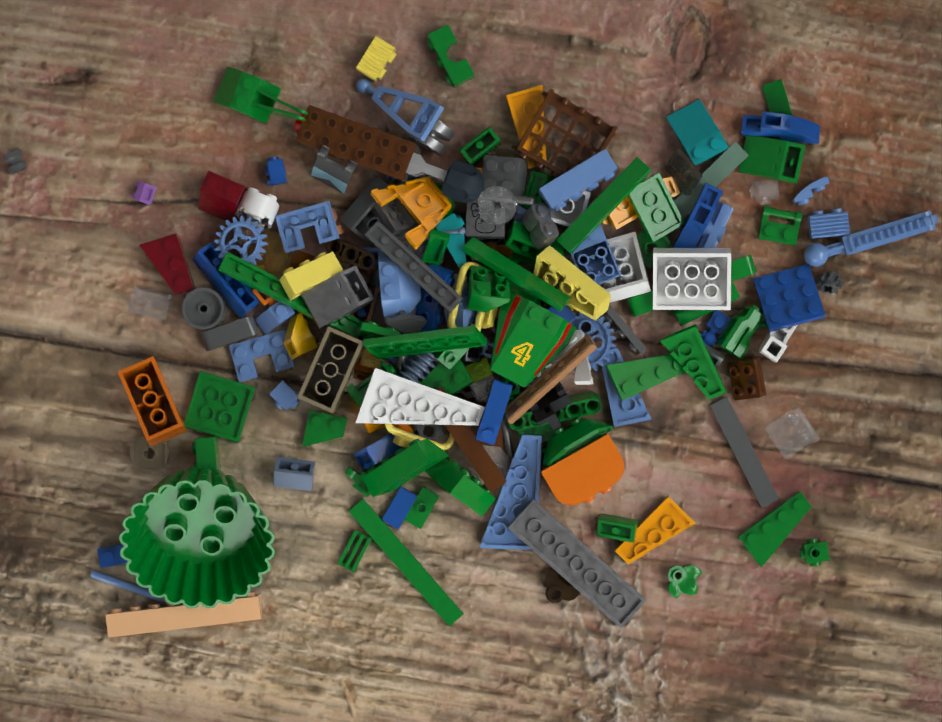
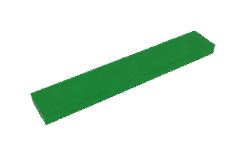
M636 157L556 241L567 252L572 254L652 170Z
M474 237L462 250L560 312L571 299L570 296Z

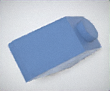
M278 301L258 316L255 321L264 334L267 335L297 313L294 309Z

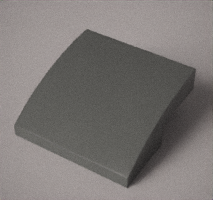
M398 198L382 207L378 203L374 206L393 235L406 233L419 225Z

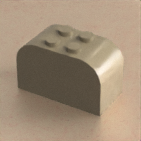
M328 326L297 398L334 413L364 348L363 341Z

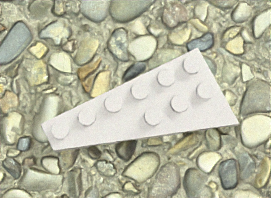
M374 368L355 423L479 426L485 407Z

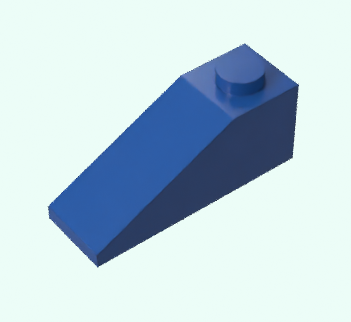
M494 379L476 440L492 445L495 444L513 385Z

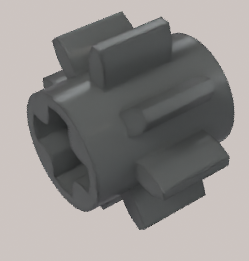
M834 271L823 272L822 277L818 281V284L821 285L820 290L828 295L837 294L843 285V282L839 281L840 275Z

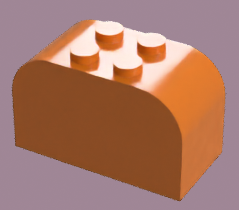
M154 356L117 371L145 438L151 447L187 431Z
M606 433L550 467L542 468L540 471L558 501L566 505H577L583 501L586 504L594 500V495L601 492L604 494L612 489L611 485L620 480L624 473V461L610 435Z

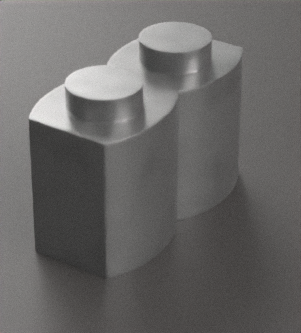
M545 203L531 205L522 217L524 226L530 232L531 241L537 249L547 248L559 236L558 228L551 219L550 210Z

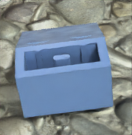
M600 224L571 254L575 266L598 285L622 276Z

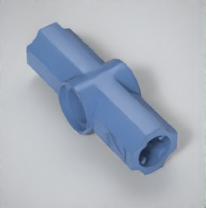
M718 201L697 248H716L725 233V226L733 210L731 206Z

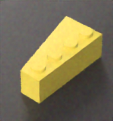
M549 245L537 256L534 275L570 296L571 299L567 304L569 307L595 321L608 310L611 294Z

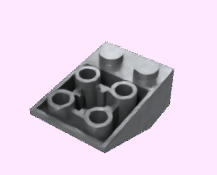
M356 265L301 294L319 329L368 306L374 300Z

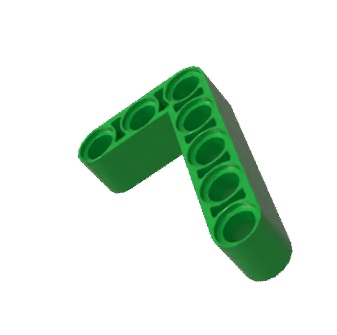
M502 376L500 378L502 382H512ZM516 383L513 384L507 406L510 404V400L520 395L519 385ZM593 391L570 395L568 397L572 404L567 405L555 414L559 422L593 415L601 410V402L598 394ZM591 400H595V401H596L595 404H593V405H588V402H589V401H591ZM573 404L577 405L576 408L569 409V406ZM531 409L527 410L520 420L515 421L513 424L509 423L513 430L537 427L539 424L536 418L531 416L533 414Z

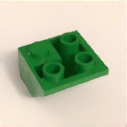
M470 267L467 310L488 312L510 301V280L488 267Z

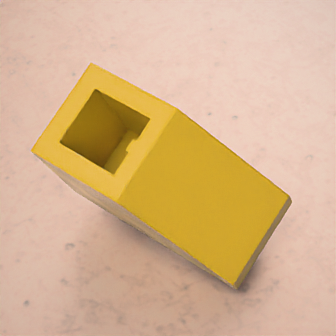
M302 313L290 318L283 342L291 360L318 347L316 338L311 334L308 322Z

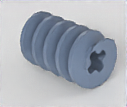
M432 353L413 355L415 361L409 359L410 366L404 365L405 372L398 371L399 376L419 383L417 378L424 380L423 372L430 373L428 366L435 368L433 361L440 362Z

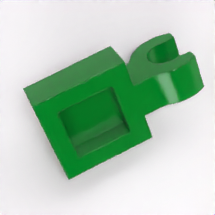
M349 466L345 474L355 481L352 486L368 497L370 492L362 478L368 473L363 470L359 474Z

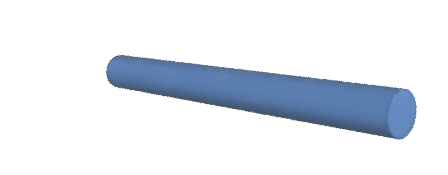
M95 570L91 573V578L163 602L162 599L153 597L149 593V589Z

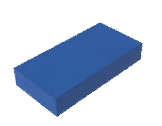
M400 487L382 520L399 530L417 495Z

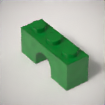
M448 24L428 34L429 40L426 42L431 52L435 50L438 55L435 59L439 67H444L447 72L444 76L449 85L453 84L454 88L475 78V74L466 58L459 62L451 61L448 58L447 52L449 48L457 44V40Z

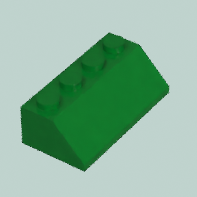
M418 438L409 443L410 447L407 449L404 447L396 451V456L393 458L390 456L382 460V465L379 467L376 465L368 469V474L362 478L374 498L395 491L448 457V454L429 439L420 441Z

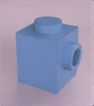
M284 380L269 394L275 399L273 403L281 410L283 408L286 410L291 408L293 410L300 402L297 398L298 393Z

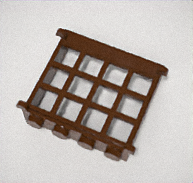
M549 89L547 93L543 91L544 99L518 145H512L511 148L518 152L517 155L525 160L530 158L535 161L534 165L542 170L547 168L552 171L550 174L553 177L558 178L571 170L575 162L578 164L583 163L577 157L584 146L596 154L606 149L612 137L615 136L618 127L610 126L603 122V119L593 116L583 107L576 106L568 98L561 97L554 93L555 90ZM547 103L558 109L552 122L541 116ZM561 112L574 119L567 131L555 124ZM538 119L549 125L543 137L532 132ZM577 121L589 127L583 140L571 134ZM552 128L565 134L558 147L546 140ZM593 130L605 137L599 149L586 143ZM529 135L540 141L534 153L523 148ZM568 137L580 143L574 156L562 150ZM543 144L556 150L549 163L537 156ZM559 153L571 159L565 172L553 165Z

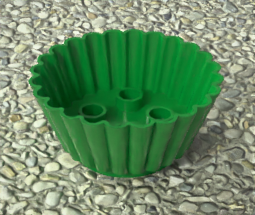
M191 467L186 471L178 470L173 475L166 476L132 506L131 513L123 520L124 530L119 536V541L124 545L120 550V555L124 560L128 561L126 563L128 573L136 575V583L140 587L149 588V593L153 597H164L169 604L177 605L182 603L187 608H196L200 604L205 608H213L218 603L231 604L236 596H247L251 591L250 587H256L262 583V574L270 571L271 564L269 560L275 555V550L272 546L275 536L269 528L268 518L242 483L237 482L231 475H225L221 470L212 471L208 467L198 470L195 467Z

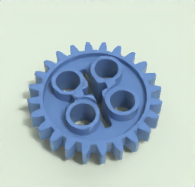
M573 313L576 317L569 323L575 326L576 330L583 331V327L586 324H591V330L584 334L592 336L594 342L597 339H602L601 347L596 348L588 356L590 366L597 371L598 364L604 367L603 360L610 361L607 357L608 354L614 355L610 348L616 347L615 344L611 343V341L616 340V337L610 335L614 332V329H608L611 324L609 322L604 323L606 318L603 316L595 321L582 313H579V316Z

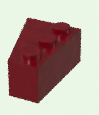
M172 234L140 244L174 294L179 295L196 289L179 234Z

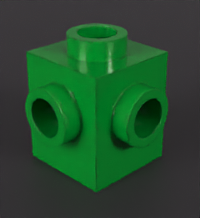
M818 538L806 539V543H801L802 548H799L801 560L804 559L806 564L819 566L823 561H830L827 541H818Z

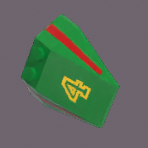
M510 292V301L501 305L499 309L490 370L525 388L569 344L576 327L540 305Z

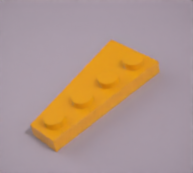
M543 85L506 95L519 141L543 101ZM538 119L532 132L543 137L545 134V123ZM529 135L523 148L534 153L540 141ZM543 144L537 156L545 161L546 144ZM528 158L527 170L535 168V161Z
M672 176L662 178L672 198L680 194ZM628 196L608 216L614 230L638 218Z
M667 496L637 527L634 543L623 541L614 551L629 565L696 523Z

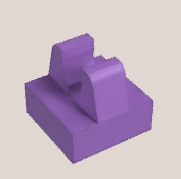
M141 181L136 182L134 185L137 187L136 193H131V196L134 200L151 205L157 187Z

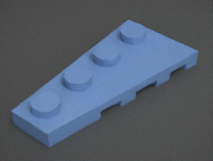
M618 348L610 349L614 355H607L610 360L609 362L606 360L602 361L604 364L602 371L614 427L651 420V416L639 393L620 401L605 366L623 363L624 360Z

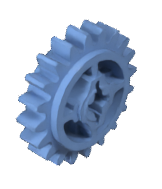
M244 216L240 217V221L233 217V223L226 220L227 227L220 225L223 232H216L220 239L214 240L215 243L220 244L215 250L222 251L218 257L223 258L229 252L228 250L237 249L241 254V259L257 265L255 259L263 260L260 253H267L262 248L268 245L267 242H263V239L268 236L265 234L261 235L264 228L257 229L259 222L256 221L251 224L252 218L250 217L246 222ZM241 227L249 228L255 235H244ZM234 230V238L226 243L229 233ZM239 238L247 240L243 247L234 245L240 241ZM256 243L254 252L249 256V247Z

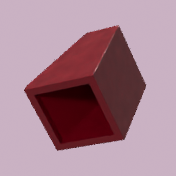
M208 170L200 189L198 209L233 223V217H237L235 213L248 188Z

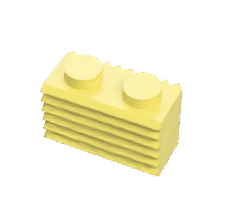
M375 36L356 66V70L374 82L378 79L382 80L387 72L384 68L388 62L391 64L397 56L395 53L396 48Z

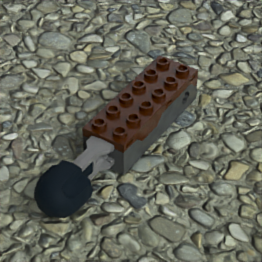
M312 105L308 106L307 115H299L304 117L305 121L298 119L295 121L294 128L297 133L295 141L308 148L320 151L322 146L325 145L330 148L327 155L346 162L352 160L357 163V166L403 183L409 181L410 175L414 177L424 174L444 181L442 188L444 197L458 202L467 203L474 201L483 191L484 178L479 169L459 160L452 162L448 171L427 164L424 157L419 155L421 148L416 143Z

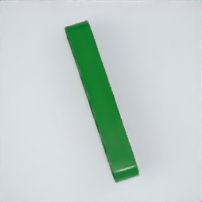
M751 255L731 261V282L757 273ZM653 290L627 299L633 317L653 310Z

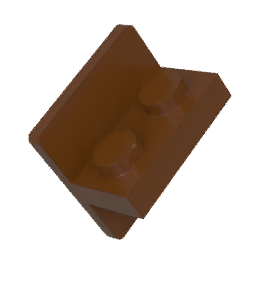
M760 358L728 363L735 401L766 396Z

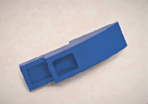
M762 111V116L743 115L741 133L742 135L780 137V140L796 143L819 144L821 126L799 117Z
M708 183L704 184L672 248L696 247L715 211V207L723 193L722 190Z

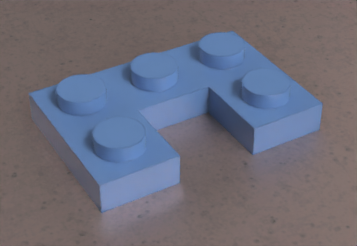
M330 201L275 216L285 253L305 248L300 229L315 225L320 244L340 238Z
M285 330L229 345L239 382L257 378L258 374L253 359L268 354L272 356L276 372L295 367L294 361L291 360L283 343L286 335Z

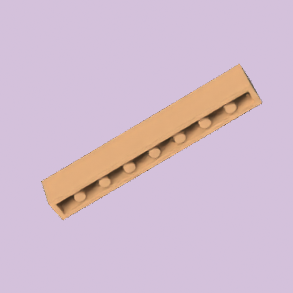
M250 592L245 597H236L231 604L218 603L213 608H205L201 604L196 608H187L183 604L172 605L169 603L167 606H160V603L149 604V608L142 609L141 605L131 606L126 611H122V608L110 609V612L106 614V624L109 638L262 619L263 615L260 594L255 595V592Z

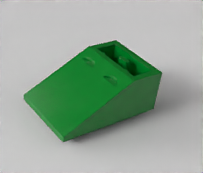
M746 135L743 150L749 156L740 163L738 172L796 184L806 145Z

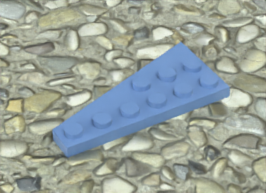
M522 434L505 478L507 482L501 488L479 548L532 550L507 526L532 499L539 503L542 435Z

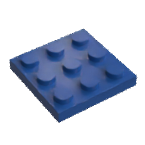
M809 264L753 278L769 332L825 318L823 305Z

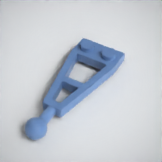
M361 78L356 82L358 92H368L373 95L371 99L403 129L422 141L426 140L444 110L441 105L425 97L380 85L376 89L371 86L370 81L366 78ZM384 94L395 97L390 107L381 100ZM404 100L423 104L410 126L397 115Z

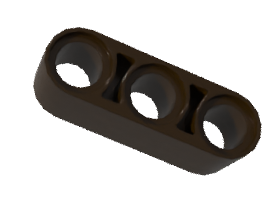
M335 239L326 243L327 252H334L335 256L341 260L365 270L376 271L379 269L378 255L341 239ZM339 243L340 249L336 252L335 247ZM355 250V251H356V257H355L354 259H352V256H351V255H352V252ZM370 257L373 260L371 266L368 265V260Z

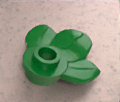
M691 564L684 567L680 565L670 567L667 572V577L670 581L668 586L669 593L674 598H678L682 592L687 595L697 594L698 585L695 579L702 574L701 570ZM680 572L679 577L675 578V574Z

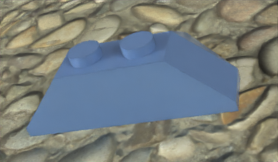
M378 248L380 290L384 318L387 316L390 318L398 316L399 311L405 310L408 315L421 301L420 285Z

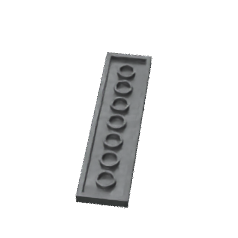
M532 499L507 526L508 529L620 628L647 601L536 500Z

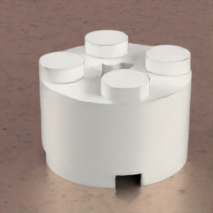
M249 187L244 192L235 215L238 218L240 215L244 216L245 222L250 217L252 218L251 224L258 221V228H264L267 225L268 229H270L280 205L276 202V196L271 194L264 195L259 193L257 189Z

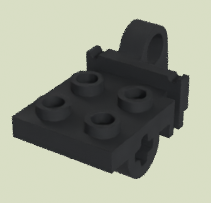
M559 382L530 409L539 426L549 422L552 430L561 427L555 412L572 403ZM526 386L525 388L520 387L521 392H523L529 386Z

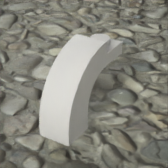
M798 325L768 332L759 348V352L773 362H778L788 347L786 345L787 341Z

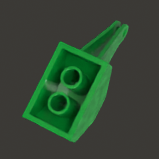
M228 66L213 100L215 104L266 125L271 114L305 121L304 117L274 108L276 102L299 113L308 114L307 111L278 99L281 88L254 75Z

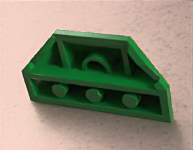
M573 419L569 422L570 426L566 428L562 426L554 430V435L549 437L542 462L543 466L550 467L612 431L613 427L590 419Z

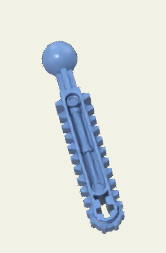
M930 210L841 237V242L824 246L820 243H812L805 249L804 259L810 266L820 267L825 264L828 257L845 253V256L934 230L936 229L935 223H939L937 215H932Z

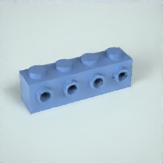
M604 149L539 188L538 193L550 212L554 209L559 211L566 206L565 203L571 199L576 201L583 196L582 192L587 189L590 192L599 186L598 183L605 179L607 182L614 178L618 168L607 150Z

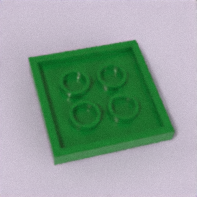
M200 371L184 422L185 427L239 443L256 387Z

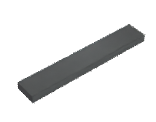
M378 220L364 234L449 313L463 300L453 288Z
M724 397L709 405L761 508L779 500L728 398Z

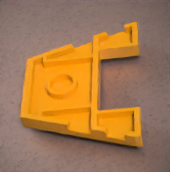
M429 176L407 181L402 185H390L385 189L378 190L377 188L371 191V196L380 207L398 198L419 225L405 233V238L415 250L452 206Z

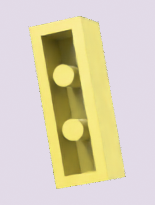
M323 252L316 256L315 260L311 262L306 260L299 264L300 267L296 269L291 267L283 272L284 275L279 281L290 300L344 271L334 252L328 254Z

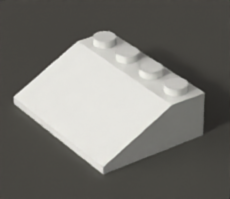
M636 232L607 239L622 275L600 284L603 289L611 294L610 303L650 292L651 287ZM565 251L564 257L575 265L571 254Z
M653 248V310H731V248Z

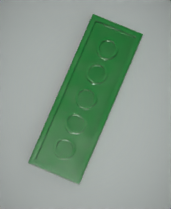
M475 325L363 339V346L377 359L487 345L486 337Z

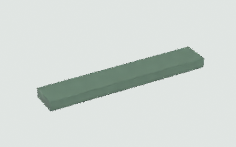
M736 141L674 201L682 219L691 212L705 183L717 187L749 156Z

